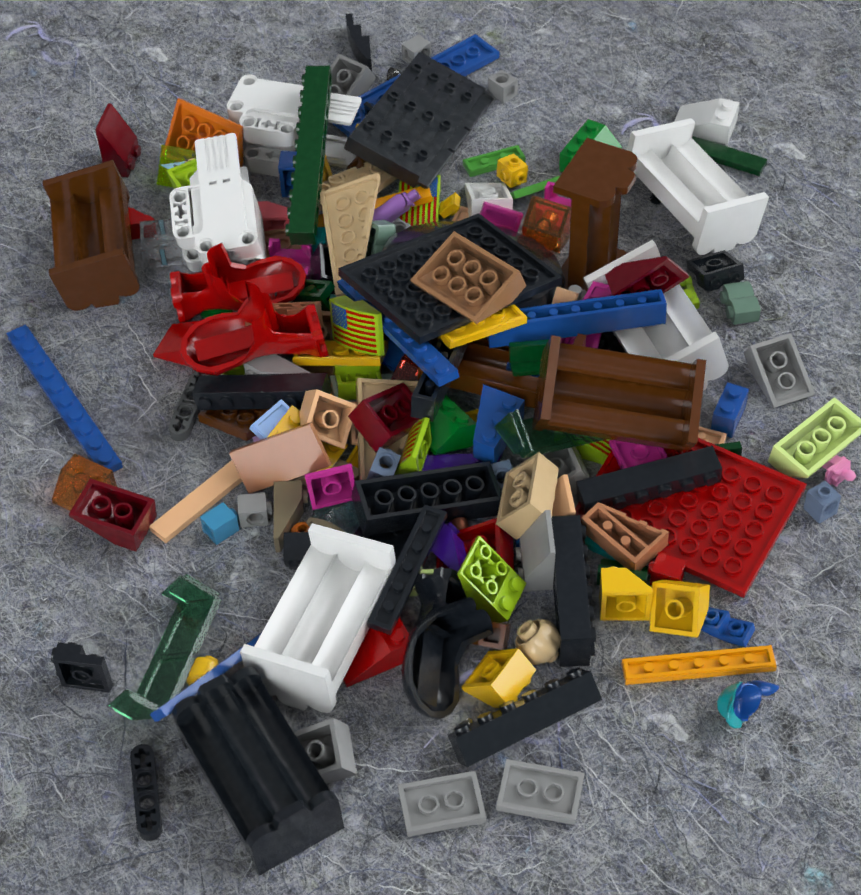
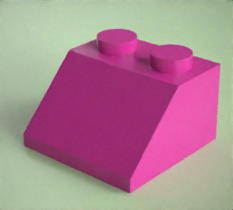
M351 463L304 474L313 510L352 501L351 496L355 478Z

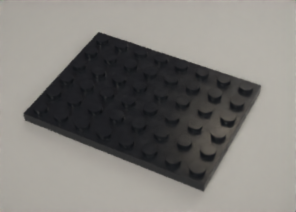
M479 213L338 269V276L419 345L472 322L410 281L454 231L520 271L526 287L512 303L504 308L562 284V276Z

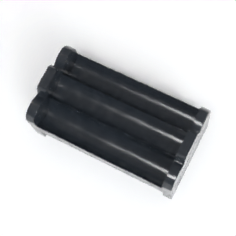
M252 666L242 668L230 678L221 674L200 685L196 696L187 697L175 705L172 715L184 747L188 748L216 795L250 854L254 868L259 876L344 828L338 798L328 788L264 686L256 668Z

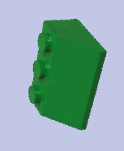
M587 119L560 152L559 172L563 173L586 138L621 149L622 146L606 125Z
M446 395L434 422L430 421L432 442L429 450L434 455L473 446L476 422Z

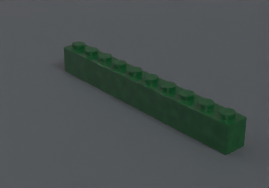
M306 66L305 74H302V86H304V89L300 90L302 106L298 107L300 122H297L296 125L297 135L299 136L298 139H295L297 155L293 156L295 172L291 173L293 189L289 190L291 206L287 208V216L290 220L289 224H286L285 233L290 238L291 245H316L321 201L320 192L322 191L332 88L330 66Z

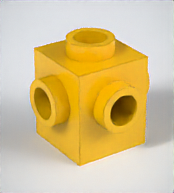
M513 153L498 159L496 176L509 188L527 182L528 165Z

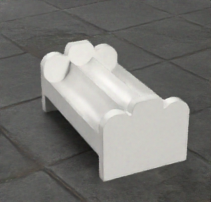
M691 118L632 131L627 150L637 156V168L634 171L636 178L638 177L694 237L692 247L697 254L705 255L709 252L729 251L734 249L737 243L746 244L756 236L769 196L765 192L748 196L691 138L695 127V122Z
M651 240L584 277L587 288H590L593 281L608 284L605 274L622 263L661 257L657 245ZM680 284L664 293L667 303L666 324L612 332L628 354L690 364L696 359L706 360L704 391L709 380H715L726 373L729 364L719 336L716 332H711Z
M312 523L308 529L311 542L309 549L255 646L244 644L240 654L244 667L252 666L256 668L270 695H276L281 703L301 710H306L310 706L317 711L330 713L337 702L335 695L369 630V627H367L368 619L396 564L393 545Z

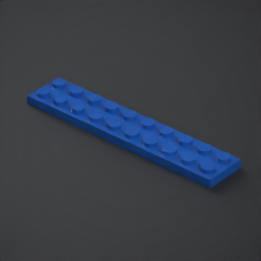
M474 34L431 58L465 77L498 59L499 51ZM399 75L358 96L362 102L352 125H333L349 137L355 130L356 124H360L365 118L364 103L369 102L375 105Z

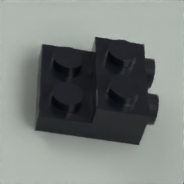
M725 250L686 261L687 269L696 276L697 284L705 291L718 290L723 284L745 280L743 264Z
M58 642L57 647L52 649L51 662L54 663L56 676L59 677L62 687L111 692L113 683L104 657L97 654L86 655L83 645L74 642Z

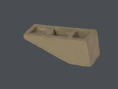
M302 480L274 482V544L276 552L282 551L284 547V532H291L292 527L299 522L304 514V503H308V491L303 489Z

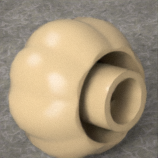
M545 619L528 620L518 628V636L515 639L516 649L519 648L532 665H540L546 662L552 663L559 656L558 649L560 648V634L552 622Z

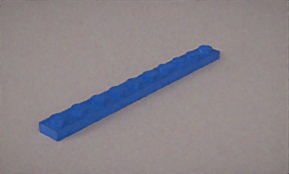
M343 279L337 281L339 289L354 302L364 300L378 310ZM382 313L383 332L438 387L459 378L458 369L428 341L419 345Z
M25 324L6 333L8 340L102 478L123 468L121 460Z

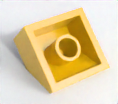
M601 568L599 588L600 621H650L653 588L627 568Z
M666 579L654 581L652 583L650 631L699 637L709 609L710 585Z
M519 648L488 651L461 688L464 692L491 707L499 708L501 704L507 701H517V696L523 688L529 685L536 669Z

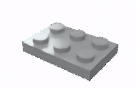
M506 759L496 811L576 825L585 773Z
M476 770L398 784V793L407 837L486 823V814Z

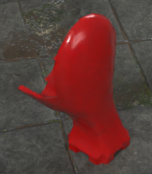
M219 243L209 249L207 252L208 262L202 266V272L187 274L176 271L170 273L172 303L177 310L180 323L190 321V319L204 310L222 309L238 311L248 297L245 281L256 284L262 293L269 294L272 303L292 302L303 290L306 281V273L303 266L292 258L272 256L257 260L248 265L231 262L223 243Z
M245 281L248 297L237 312L210 316L191 325L181 339L180 350L188 366L200 374L214 376L266 355L309 354L319 358L329 356L314 303L306 305L294 315L279 314L274 310L270 295L262 293L256 284ZM245 321L250 323L251 325L246 326Z

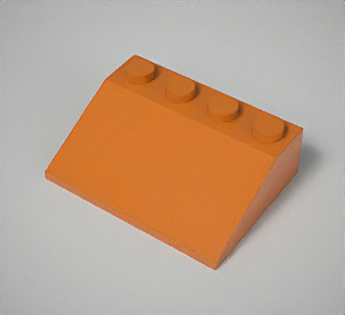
M178 98L162 155L176 162L186 161L185 158L187 160L196 158L195 140L235 133L240 167H243V126Z

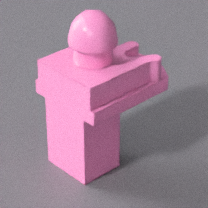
M835 455L822 466V468L827 470L824 480L835 487L844 479L846 481H853L856 478L855 472L851 470V461L844 456L839 457Z

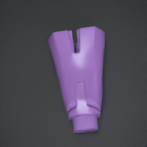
M415 189L409 193L396 194L383 205L374 209L373 220H386L392 223L399 216L407 212L411 206L414 207V202L420 199L421 196Z

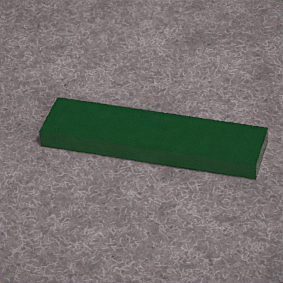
M695 136L692 137L718 164L756 176H760L767 165L768 159Z

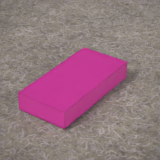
M485 201L480 211V214L495 226L508 228L515 232H518L523 218V213Z

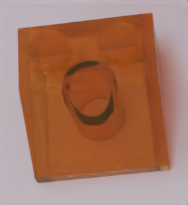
M533 195L522 225V234L535 239L548 250L560 253L570 238L571 207Z
M74 454L60 471L52 503L71 511L90 478L117 487L113 471Z

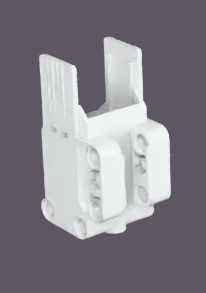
M251 74L240 78L227 103L229 120L243 126V157L249 172L279 177L280 152L295 151V139H298L299 136L297 135L296 125L297 122H300L298 107L302 106L300 90H303L304 86L258 79L255 75ZM331 93L328 123L352 125L361 105V98ZM327 135L325 155L329 165L347 168L357 157L344 149L347 141L346 137Z
M235 133L195 140L197 170L190 177V185L175 188L170 193L173 235L178 246L182 248L183 257L188 269L192 272H201L202 266L208 262L207 252L219 243H223L231 262L248 265L257 260L267 258L262 213L252 185L249 182L248 169L246 166L240 167Z

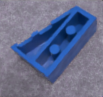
M483 384L473 438V458L483 462L490 461L491 464L497 462L524 419V399Z

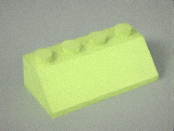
M834 397L777 442L772 448L768 462L780 473L787 476L809 478L861 435V418Z

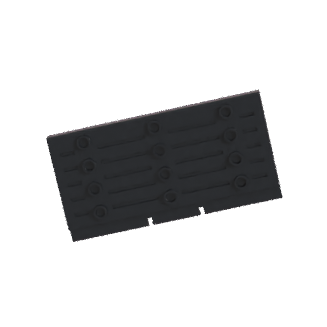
M419 52L350 134L344 149L413 188L419 185L428 189L491 104L493 98L484 93L486 88Z

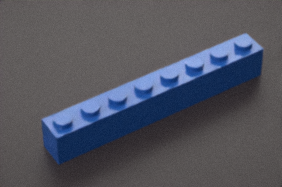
M662 289L520 308L527 316L526 324L488 336L487 340L489 348L509 346L510 342L550 339L551 335L568 338L577 336L578 333L589 335L666 324L667 303Z

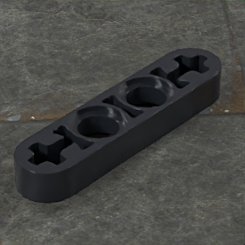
M140 744L134 747L130 754L136 826L143 840L153 841L162 833L156 759L153 749L149 745ZM142 754H146V767H142L140 762ZM149 775L152 777V781L147 785H140L138 783L142 776ZM151 798L154 800L152 807L148 809L140 807L144 799ZM146 817H151L153 824L151 831L146 830Z

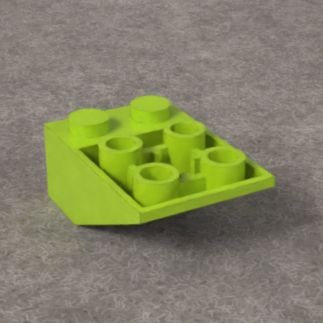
M480 536L476 537L457 573L467 598L471 597L474 599L476 610H485L490 616L491 621L497 622L509 620L527 584Z

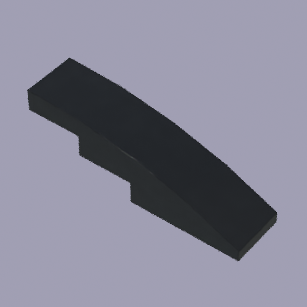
M345 14L348 40L352 52L359 63L368 66L372 71L369 36H362L361 24L354 25L353 14Z

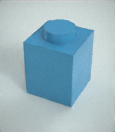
M224 502L200 516L204 533L216 545L239 531V516L233 508L229 509Z

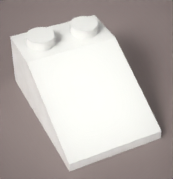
M719 98L681 105L674 122L691 118L695 122L692 137L695 136L711 142L728 145L737 122L740 102Z
M504 182L465 183L469 217L480 214L484 201L513 209V198Z

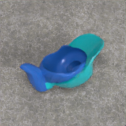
M761 680L733 683L727 686L719 695L717 700L718 711L726 719L729 726L738 729L758 709L762 695H772L779 689V685Z

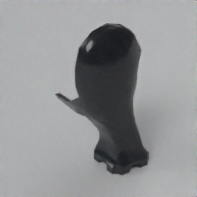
M443 567L434 569L433 575L420 574L415 583L414 590H416L421 608L414 628L409 633L401 668L403 690L412 707L421 715L436 720L450 715L459 702L460 679L458 664L467 645L494 634L490 616L483 609L476 610L474 599L471 597L467 598L462 584L457 577L458 572L452 568Z

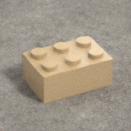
M540 452L505 474L496 525L516 540L525 533L545 510H550L552 518L559 468Z

